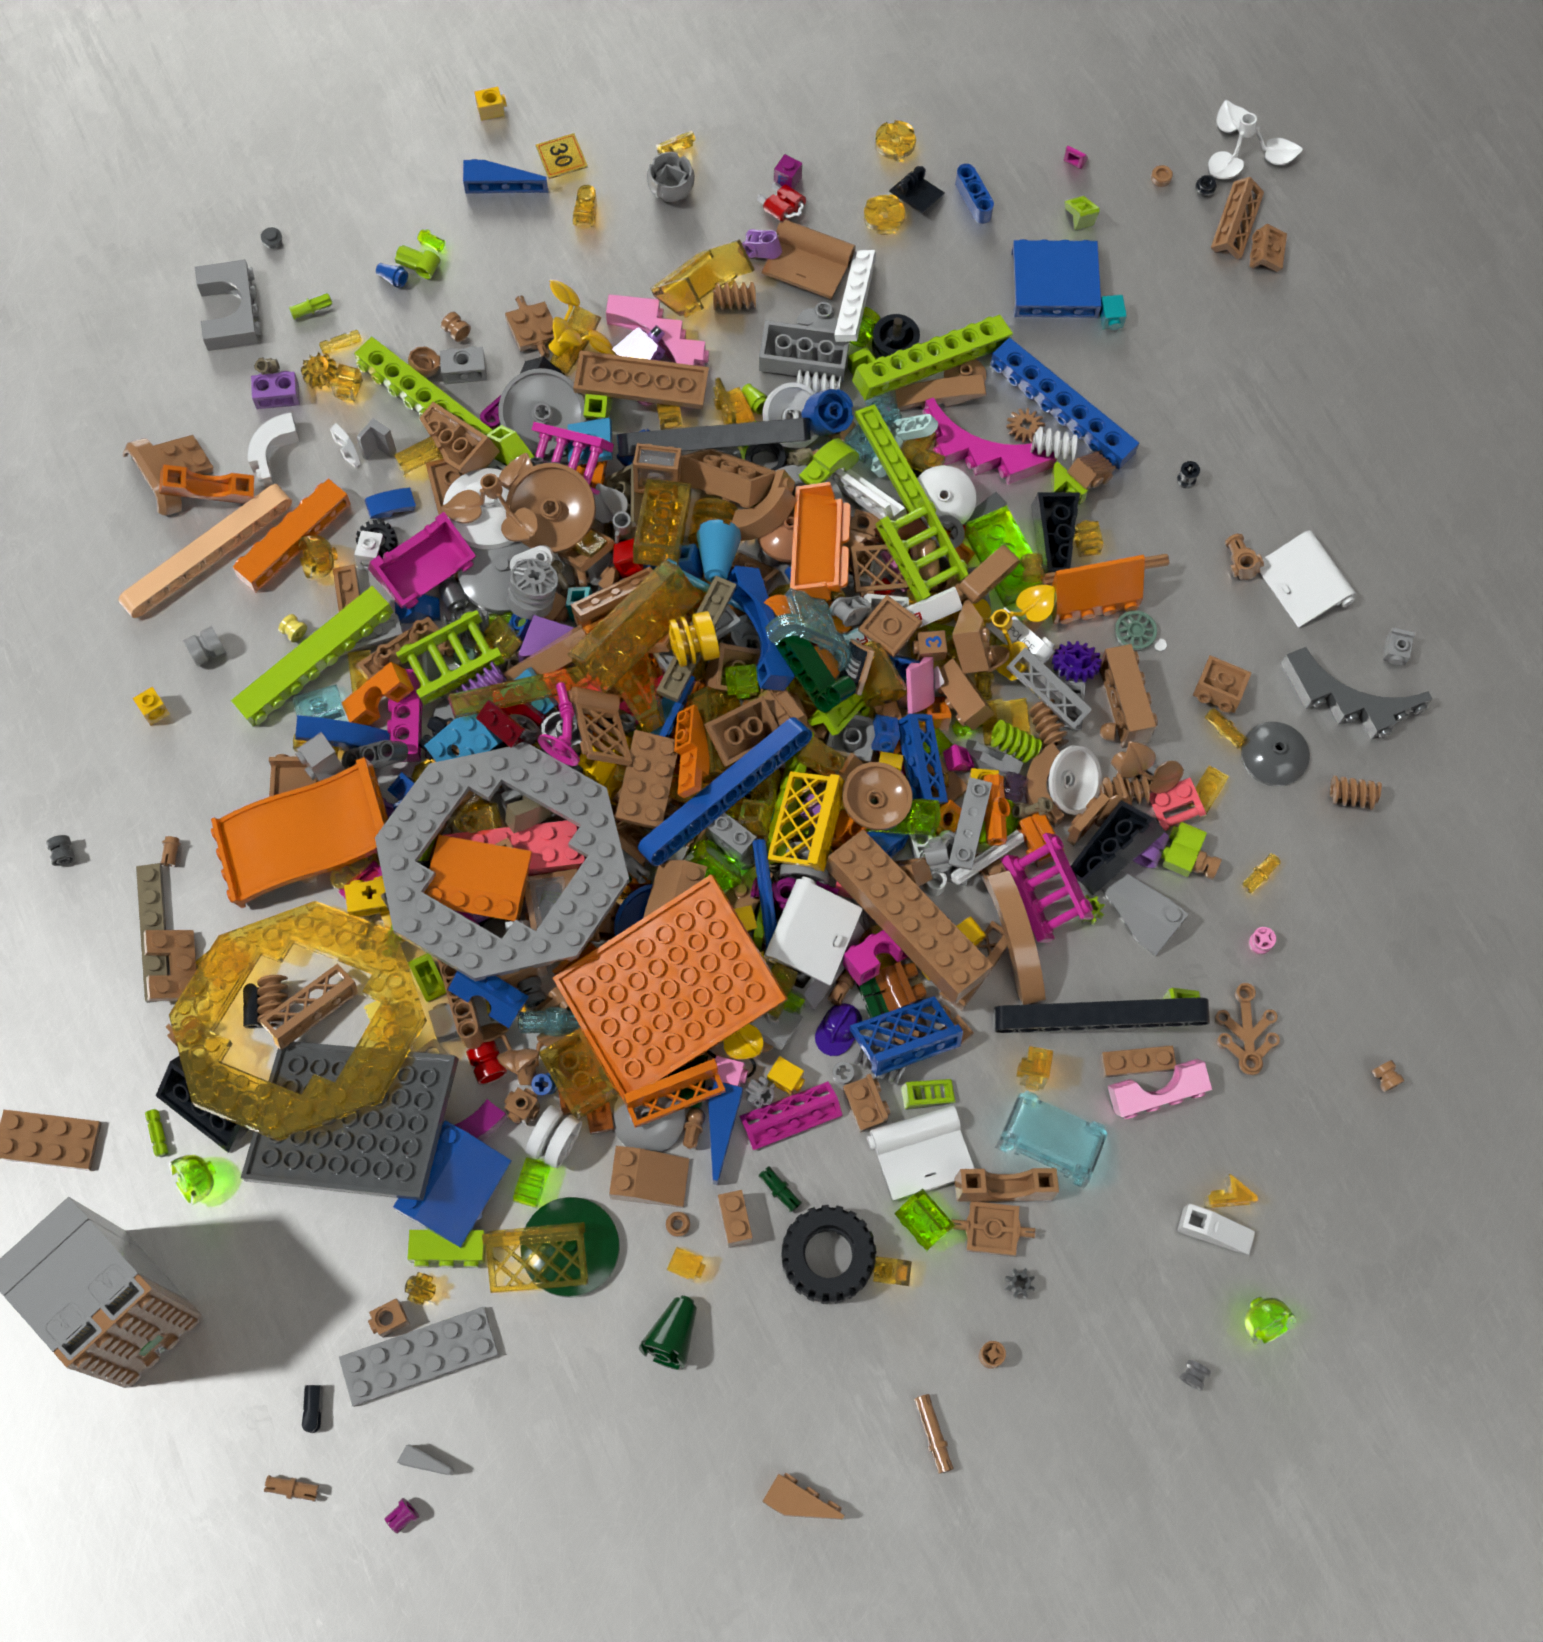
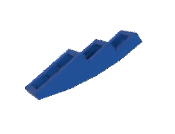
M297 715L295 740L309 741L322 732L331 746L342 747V750L347 751L375 742L389 740L390 736L387 730L367 725Z

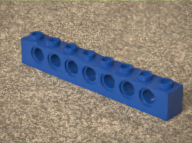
M1010 337L993 352L990 365L997 373L1005 376L1013 386L1021 389L1027 398L1033 399L1040 405L1043 411L1054 416L1060 425L1066 426L1073 434L1077 435L1078 439H1082L1087 443L1092 451H1099L1103 457H1106V460H1109V463H1112V466L1119 470L1136 454L1139 446L1137 440Z

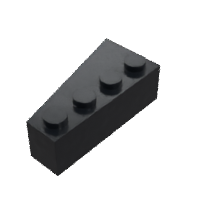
M1038 492L1031 504L1041 584L1043 574L1070 569L1072 545L1075 536V522L1078 514L1077 507L1080 492Z
M1121 800L1071 865L1080 888L1093 896L1164 834L1165 830L1155 818Z

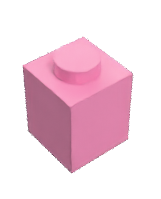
M716 1056L715 1061L718 1066V1074L723 1083L740 1087L741 1083H746L748 1070L745 1069L743 1062ZM714 1077L710 1078L711 1082L714 1083Z

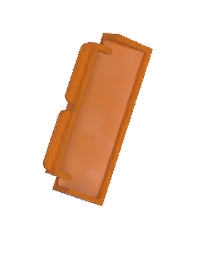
M831 482L796 486L795 498L797 501L794 509L790 591L793 595L831 600V591L841 592V588L848 585L849 549L843 546V543H847L850 540L851 506L849 503H843L842 499H835Z

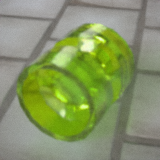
M864 308L857 341H850L854 346L866 347L873 336V329L876 323L881 319L871 308Z

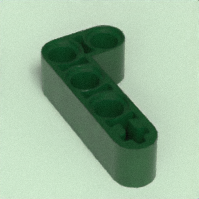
M792 626L776 636L775 646L819 711L826 713L855 694L856 685L854 681L848 676H842L835 680L801 628Z

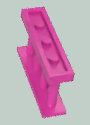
M534 422L531 429L538 433L540 438L535 457L544 458L548 442H551L552 438H554L557 445L551 462L560 463L565 446H568L569 442L573 443L574 449L568 467L574 470L577 469L582 450L590 447L591 453L583 476L589 485L599 455L603 451L612 453L614 448L613 443L603 438ZM591 487L593 494L599 495L600 491Z
M1045 833L1043 837L1046 844L1022 858L1014 855H1006L1001 858L1006 871H1010L1015 881L1031 929L1039 943H1049L1054 940L1055 937L1052 933L1054 929L1077 916L1085 920L1094 918L1091 912L1093 910L1092 905L1085 898L1063 851L1064 844L1056 834ZM1051 853L1056 865L1029 879L1024 871L1025 867ZM1060 873L1065 886L1040 900L1037 899L1034 893L1035 887ZM1070 894L1075 907L1048 921L1043 913L1044 908Z

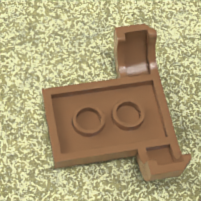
M194 435L157 445H152L148 439L143 438L128 442L123 451V457H127L130 454L155 494L157 512L165 516L181 512L182 501L180 496L159 494L160 471L163 465L187 467L191 472L201 475L212 473L214 468Z

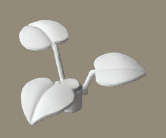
M1225 100L1218 112V128L1225 133L1239 131V139L1233 155L1225 151L1213 154L1209 159L1208 168L1210 175L1218 179H1231L1238 176L1244 166L1243 160L1236 158L1242 139L1250 138L1255 133L1262 150L1266 151L1265 159L1274 165L1290 163L1302 153L1303 148L1283 138L1269 139L1265 145L1260 133V127L1256 126L1257 116Z

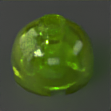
M195 1154L184 1155L170 1161L169 1166L172 1175L177 1173L178 1181L175 1183L188 1203L194 1205L211 1193L214 1186L213 1175L216 1174L211 1161L205 1162L202 1157Z
M1258 1297L1249 1304L1250 1308L1244 1317V1328L1255 1345H1259V1340H1262L1265 1344L1284 1334L1288 1330L1286 1325L1290 1321L1294 1324L1296 1317L1291 1309L1278 1298L1269 1297L1263 1299Z

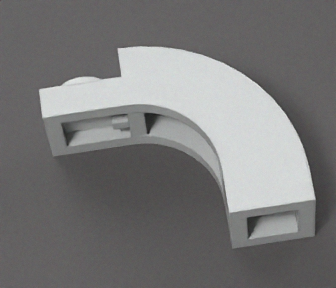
M291 412L276 416L262 424L254 433L249 443L248 462L253 473L256 472L258 481H263L265 488L274 484L270 460L275 451L282 446L300 442Z

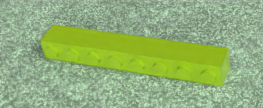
M372 585L230 701L253 727L256 724H261L266 720L267 715L281 708L289 697L298 694L305 684L319 677L321 671L327 666L335 664L338 657L345 653V651L352 650L358 640L369 636L379 623L386 622L394 611Z

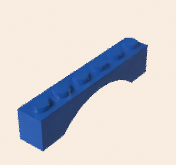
M735 566L727 580L736 584V590L732 599L747 613L759 636L760 658L754 670L760 689L784 691L794 679V673L775 646V638L781 633L773 610L764 603L769 598L759 568Z

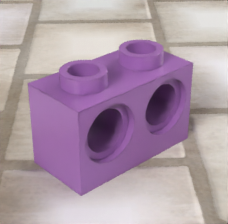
M282 371L280 373L265 375L261 373L251 376L252 400L256 409L300 405L299 383L295 372Z

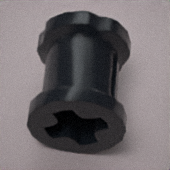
M1187 461L1182 464L1180 473L1177 476V483L1182 488L1189 489L1195 485L1200 473L1199 465L1193 461Z

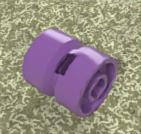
M1166 833L1162 834L1137 856L1133 862L1146 868H1156L1162 856L1160 851L1165 849L1169 840Z

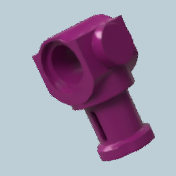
M756 877L753 881L750 895L753 899L755 897L760 898ZM785 878L780 881H774L773 884L771 883L774 905H776V909L779 912H783L788 899L782 897V894L786 892L791 893L796 879Z

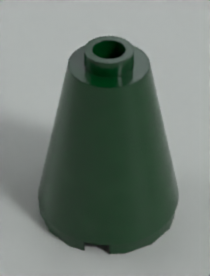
M683 1295L680 1298L675 1297L639 1345V1351L645 1357L649 1353L654 1356L653 1362L670 1369L678 1370L680 1366L682 1369L685 1368L697 1311L694 1300Z

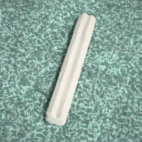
M1016 830L1007 836L1006 844L991 846L976 856L972 870L958 868L952 872V882L960 885L1023 843V833Z

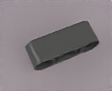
M383 740L347 750L342 755L341 763L345 769H348L357 764L356 760L365 757L373 765L374 769L404 761L408 755V747L402 741Z

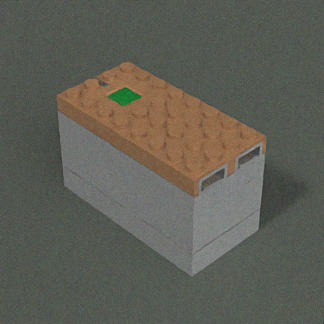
M67 1197L0 1258V1293L50 1350L54 1352L65 1367L123 1388L135 1384L141 1377L139 1374L145 1368L153 1367L160 1360L159 1355L166 1349H172L179 1342V1337L185 1331H191L199 1323L198 1319L202 1316L124 1229L70 1197Z

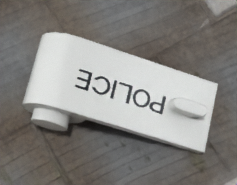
M1006 607L1003 608L1008 613L1010 612ZM1012 617L1013 624L1007 630L1012 644L1018 641L1023 642L1028 647V650L1045 664L1055 653L1053 649L1055 645L1047 637L1043 639L1038 637L1017 617ZM991 622L987 628L1008 645L1003 632L997 629L993 622Z

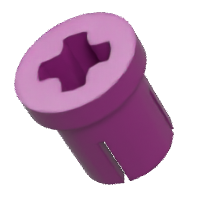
M402 1498L398 1502L399 1505L384 1518L385 1522L396 1534L402 1531L411 1521L415 1522L419 1518L416 1509L405 1498Z

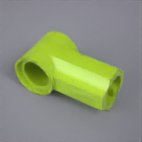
M402 245L396 251L395 262L415 270L424 279H431L441 259L432 251L425 250L420 252Z

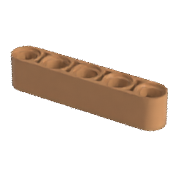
M438 960L457 1033L465 1047L476 1049L483 1043L484 1035L474 999L472 997L469 1002H466L448 990L454 978L452 975L456 974L457 970Z

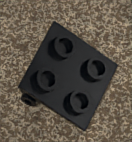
M923 166L915 167L914 171L908 173L889 190L890 193L920 213H924L945 194V192L924 179L926 169Z

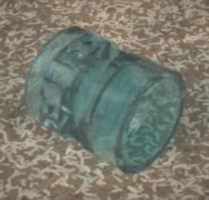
M890 391L864 401L867 407L873 404L876 405L887 426L894 420L902 418L897 404H894L895 401Z

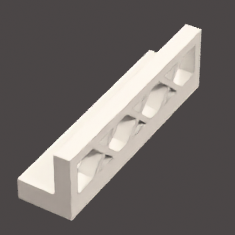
M838 469L832 474V478L837 483L841 492L877 518L882 519L888 516L890 520L895 521L907 514L905 507L853 470L849 469L844 472Z

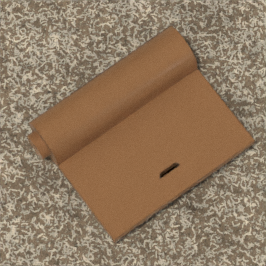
M784 220L783 223L780 222L776 233L779 235L778 239L782 253L775 259L767 260L762 274L832 299L853 259L856 245L788 220Z

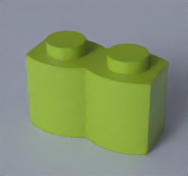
M1181 822L1178 827L1174 826L1169 836V839L1172 840L1170 847L1165 846L1162 852L1161 859L1164 860L1162 867L1188 877L1207 832L1184 822Z

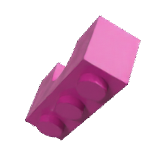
M883 930L876 935H869L861 944L849 947L844 953L843 966L860 986L879 974L880 962L875 957L877 954H890L897 962L908 956Z

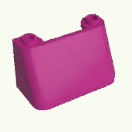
M445 512L435 517L434 522L426 525L423 530L392 551L384 553L383 559L377 556L371 560L368 569L401 608L406 607L410 609L419 602L418 598L459 570L465 572L474 565L472 561L476 555Z

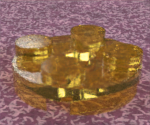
M894 120V123L888 124L886 122L878 128L875 136V149L884 157L901 162L905 157L912 154L915 149L916 136L914 129L908 123ZM899 138V142H893L891 140Z
M893 194L875 196L866 202L863 215L864 223L870 230L871 228L876 230L877 234H893L900 229V226L905 221V208L899 201V198ZM882 212L888 213V216L884 218L883 215L879 214H881Z

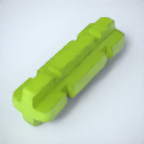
M157 1109L148 1110L145 1112L146 1122L148 1121L149 1123L147 1127L151 1143L154 1145L152 1147L154 1155L156 1157L168 1154L167 1144L164 1143L166 1139L162 1122L159 1121L161 1119L159 1111Z

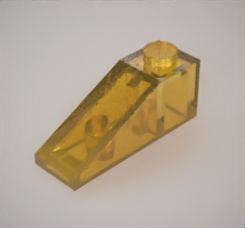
M575 306L568 324L583 337L588 335L590 330L597 329L602 317L580 306ZM585 340L580 346H575L573 349L569 348L562 357L553 354L550 362L558 369L569 374L579 358L580 350L584 351L589 341Z

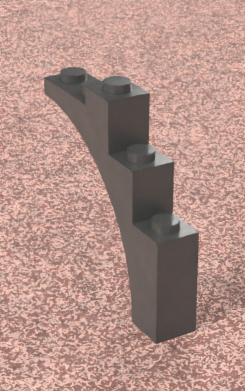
M1307 647L1286 654L1281 663L1305 709L1313 706L1314 708H1319L1327 703L1338 724L1345 721L1351 723L1359 718L1371 739L1378 736L1380 738L1387 737L1392 733V729L1397 722L1406 719L1411 713L1417 715L1428 709L1427 706L1433 699L1429 691L1418 695L1394 698L1370 695L1355 690L1328 674L1312 657Z

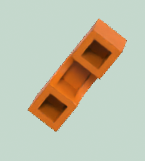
M390 662L341 703L349 722L370 726L381 717L378 705L383 696L398 703L411 693L414 688L406 669Z

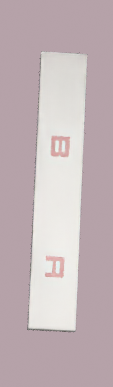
M952 587L905 607V609L922 621L920 626L922 627L961 610L962 604L956 588ZM858 628L835 637L845 640H859L862 645L871 648L877 646L860 633Z

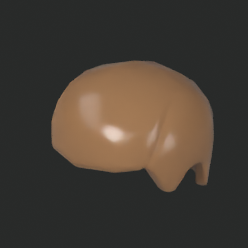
M424 346L410 351L408 365L425 378L434 376L440 368V356L434 350Z

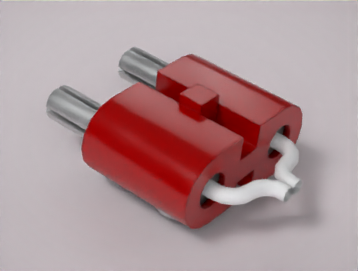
M777 182L772 184V189L777 191V195L772 194L769 198L762 194L757 196V201L763 204L764 211L782 223L784 220H789L794 216L800 217L803 214L801 210L806 203L805 196L789 185L781 186Z

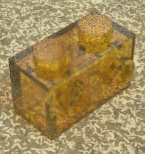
M1029 1046L1025 1056L1021 1058V1062L1018 1064L1016 1077H1020L1019 1085L1025 1086V1089L1030 1091H1039V1089L1045 1087L1050 1077L1053 1050Z

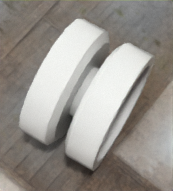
M550 1105L537 1122L527 1143L526 1153L537 1159L545 1154V1163L558 1169L570 1153L579 1135L582 1121L572 1116H568L563 1120V1112Z

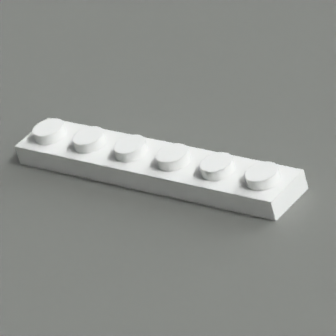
M875 250L854 251L834 334L836 342L857 341L876 261Z

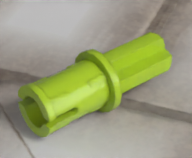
M326 293L310 300L306 298L307 301L289 306V310L293 319L296 320L310 313L314 315L315 311L331 306L332 300L330 295Z

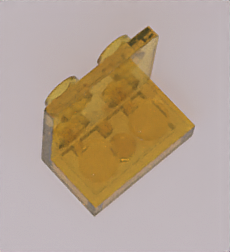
M720 377L715 378L713 391L716 398H713L717 411L721 410L723 414L721 416L723 424L756 422L740 387L726 391Z

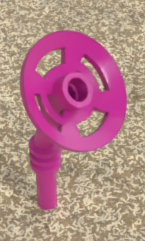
M560 682L556 685L560 701L558 707L563 719L562 736L557 738L541 734L538 737V743L550 756L566 765L577 766L580 759L570 746L572 719L575 714L572 703L568 699L565 683Z

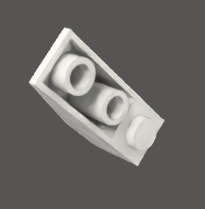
M1188 1204L1183 1208L1177 1230L1179 1233L1245 1255H1249L1255 1231L1213 1211L1192 1204Z

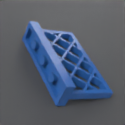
M935 996L850 1025L851 1033L872 1064L871 1070L875 1077L961 1047L963 1030L959 1024H953ZM933 1006L936 1013L932 1015L922 1012L923 1008ZM906 1014L916 1016L914 1023L903 1020L901 1017ZM919 1018L932 1021L931 1026L927 1027L917 1024ZM886 1021L895 1024L893 1030L881 1027L880 1025ZM935 1023L946 1025L947 1029L937 1030L934 1029ZM898 1025L910 1028L909 1035L897 1032ZM868 1029L874 1032L872 1037L861 1035L859 1031ZM914 1030L927 1033V1036L921 1038L912 1035ZM877 1032L890 1036L888 1042L875 1039ZM893 1037L906 1041V1043L899 1046L891 1044ZM875 1045L885 1048V1050L874 1054L871 1047Z

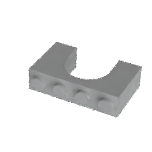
M246 259L196 266V283L201 297L229 293L242 299L239 308L232 315L201 321L203 341L207 350L258 344V335L261 334V327L259 321L256 322L259 310L257 303H254V298H257L255 286L251 283L252 280H255L253 268L248 267Z

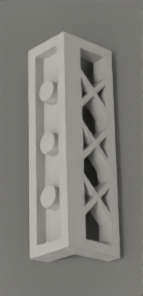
M1026 647L1006 667L1072 730L1092 710ZM1019 661L1029 670V673H1020L1014 665ZM1033 676L1037 677L1046 688L1037 689L1033 685ZM1050 692H1053L1062 701V704H1053L1050 701ZM1066 707H1069L1078 716L1074 722L1067 717Z

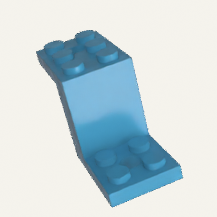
M532 667L526 669L499 692L502 694V697L510 689H513L522 697L524 694H528L531 697V705L543 715H546L558 705V702ZM492 697L469 706L424 745L436 762L492 751L507 745L476 719L488 700L493 702ZM453 744L459 748L458 756L452 752Z

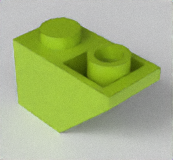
M501 425L486 435L500 451L494 458L497 461L508 465L524 453H527L530 459L534 458V455L516 431Z

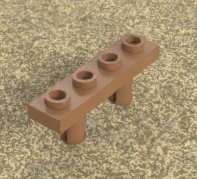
M429 616L423 620H417L413 623V627L386 645H379L374 653L357 663L356 668L366 680H369L390 662L396 665L401 664L396 652L400 651L401 647L406 644H413L438 631L439 628Z

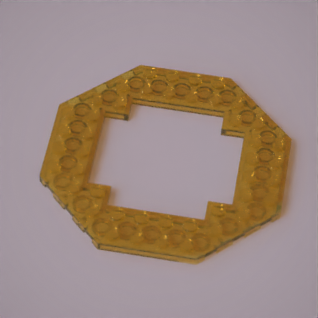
M317 901L218 935L169 1013L193 1105L277 1141L289 1138L288 1135L299 1131L306 1132L322 1126L323 1122L336 1118L338 1120L356 1113V1110L366 1106L373 1107L380 1104L427 1022L399 936L394 934L393 930L349 915L346 912ZM293 944L372 974L362 993L368 998L381 1002L336 1082L313 1074L302 1095L223 1063L222 1061L233 1043L231 1040L214 1033L260 957L264 956L282 963Z

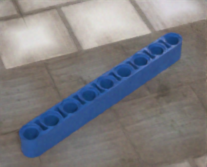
M796 717L786 720L645 836L638 845L639 852L653 866L663 864L806 746L812 738V731Z

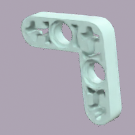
M923 414L894 420L888 425V428L900 448L905 440L927 437L933 434L938 427V421L930 414ZM875 454L870 469L879 478H882L887 473Z

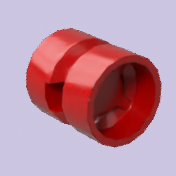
M494 1040L483 1042L480 1047L466 1051L470 1065L475 1066L473 1073L479 1085L493 1082L507 1074L506 1068L498 1062L497 1056L500 1052Z

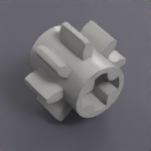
M760 1076L759 1080L751 1079V1082L745 1089L749 1095L746 1100L758 1108H761L762 1104L770 1105L774 1096H776L773 1090L775 1084L763 1076Z

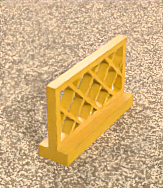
M790 771L767 857L769 861L812 867L816 871L824 872L842 803V788L845 781L840 775L831 774L830 776ZM795 779H802L807 784L797 792L793 789ZM820 782L827 783L826 790L817 795L813 787ZM808 790H811L815 798L803 804L799 797ZM797 799L801 807L790 814L787 810L788 805ZM819 802L821 805L820 812L811 817L807 809ZM805 811L809 820L798 827L794 818ZM791 821L796 829L784 836L782 828ZM813 824L815 832L806 839L801 831ZM799 833L803 842L792 849L788 840ZM785 843L790 851L783 856H775L777 848ZM807 846L810 850L808 859H799L796 853Z

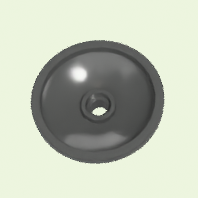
M1265 722L1252 728L1245 736L1241 746V759L1245 769L1254 779L1263 784L1278 787L1292 784L1304 774L1309 764L1310 752L1306 740L1295 728L1281 722ZM1275 746H1280L1282 751L1277 750Z

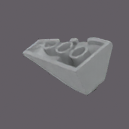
M1122 870L1101 888L1109 902L1114 905L1121 915L1122 921L1127 924L1133 933L1134 939L1154 956L1159 953L1189 915L1170 899Z

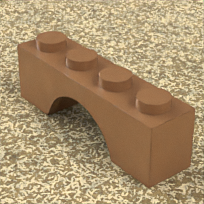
M1032 1168L1016 1174H992L985 1169H960L954 1178L956 1202L1052 1201L1059 1193L1057 1168Z

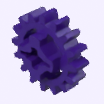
M1068 641L1066 646L1060 644L1059 649H1055L1052 658L1053 670L1059 671V677L1065 675L1066 681L1072 678L1075 683L1078 682V679L1085 683L1087 677L1093 680L1094 676L1099 674L1102 660L1099 659L1100 653H1095V647L1088 648V643L1080 645L1079 641H1076L1072 645Z

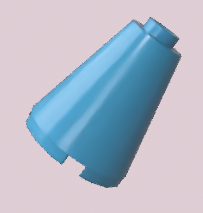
M709 520L700 525L696 537L705 579L712 583L715 576L727 580L741 542V532L731 522L728 525L723 524V520Z

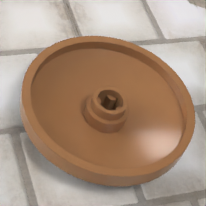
M543 463L527 469L514 481L506 499V503L513 514L520 508H527L535 514L538 520V531L535 536L530 540L521 541L530 549L539 545H546L552 549L553 553L567 551L578 545L588 535L595 520L596 502L590 485L576 470L563 464Z

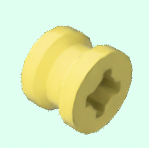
M289 614L281 621L278 630L280 633L286 634L288 639L294 643L304 636L307 631V625L299 622L294 614Z

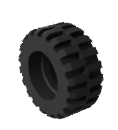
M822 1205L821 1208L817 1209L813 1207L808 1209L805 1214H800L796 1217L795 1222L790 1224L787 1229L781 1252L783 1271H785L789 1284L795 1287V1291L800 1295H805L808 1300L812 1302L814 1300L820 1301L821 1304H828L829 1302L841 1303L845 1299H851L856 1296L870 1279L875 1267L877 1253L876 1245H874L873 1241L874 1236L872 1231L868 1230L867 1223L863 1219L857 1218L855 1212L851 1210L849 1212L845 1211L842 1206L837 1205L836 1208L829 1207V1205ZM821 1232L837 1233L844 1237L851 1247V1263L848 1269L837 1277H821L815 1274L806 1262V1246L815 1235Z

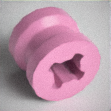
M1268 927L1258 928L1249 939L1251 950L1257 954L1268 953L1276 943V935Z

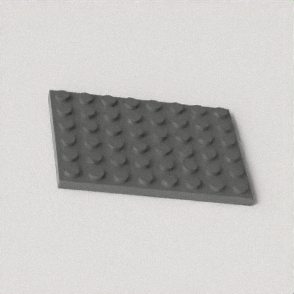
M292 1042L282 1050L278 1048L241 1179L246 1182L423 1201L459 1059L455 1055Z

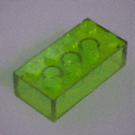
M1007 506L967 522L965 536L980 564L1002 545H1006L1021 560L1016 569L994 588L1004 607L1016 603L1019 594L1023 590L1032 586L1043 585L1042 575L1044 572Z

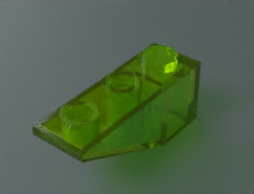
M913 799L909 813L900 824L887 830H871L866 828V831L934 836L941 821L939 800Z

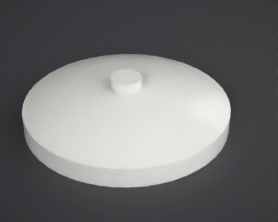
M484 468L470 471L460 476L446 492L443 505L464 490L476 491L481 497L480 489H483L480 484L481 478L489 473L499 477L502 470ZM502 487V497L506 502L509 490ZM485 495V503L480 506L482 515L474 522L463 524L450 519L466 543L471 547L490 550L514 543V541L506 539L502 534L501 525L507 517L506 510L499 499H490Z

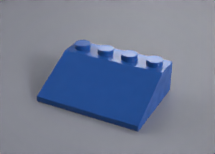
M445 1120L441 1128L424 1200L398 1198L393 1208L401 1215L461 1248L512 1160Z

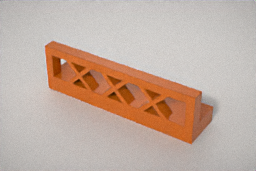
M712 1059L623 1094L633 1125L637 1128L725 1093V1088L718 1074L717 1063L715 1059ZM714 1077L718 1088L711 1091L701 1088L703 1082ZM684 1088L695 1090L693 1098L689 1100L678 1096ZM664 1096L673 1099L671 1106L666 1109L656 1106L659 1098ZM639 1106L650 1108L646 1117L637 1120L634 1108Z

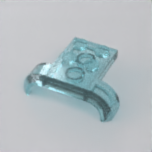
M790 588L785 595L791 614L777 616L767 624L765 629L768 638L774 644H778L783 638L796 635L835 651L834 659L838 661V670H844L850 660V651L844 636L836 630L829 605L823 599H815L804 591Z

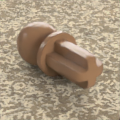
M692 1108L686 1115L687 1123L684 1124L685 1135L683 1145L687 1149L697 1147L699 1135L703 1132L702 1124L705 1121V1113L700 1108Z

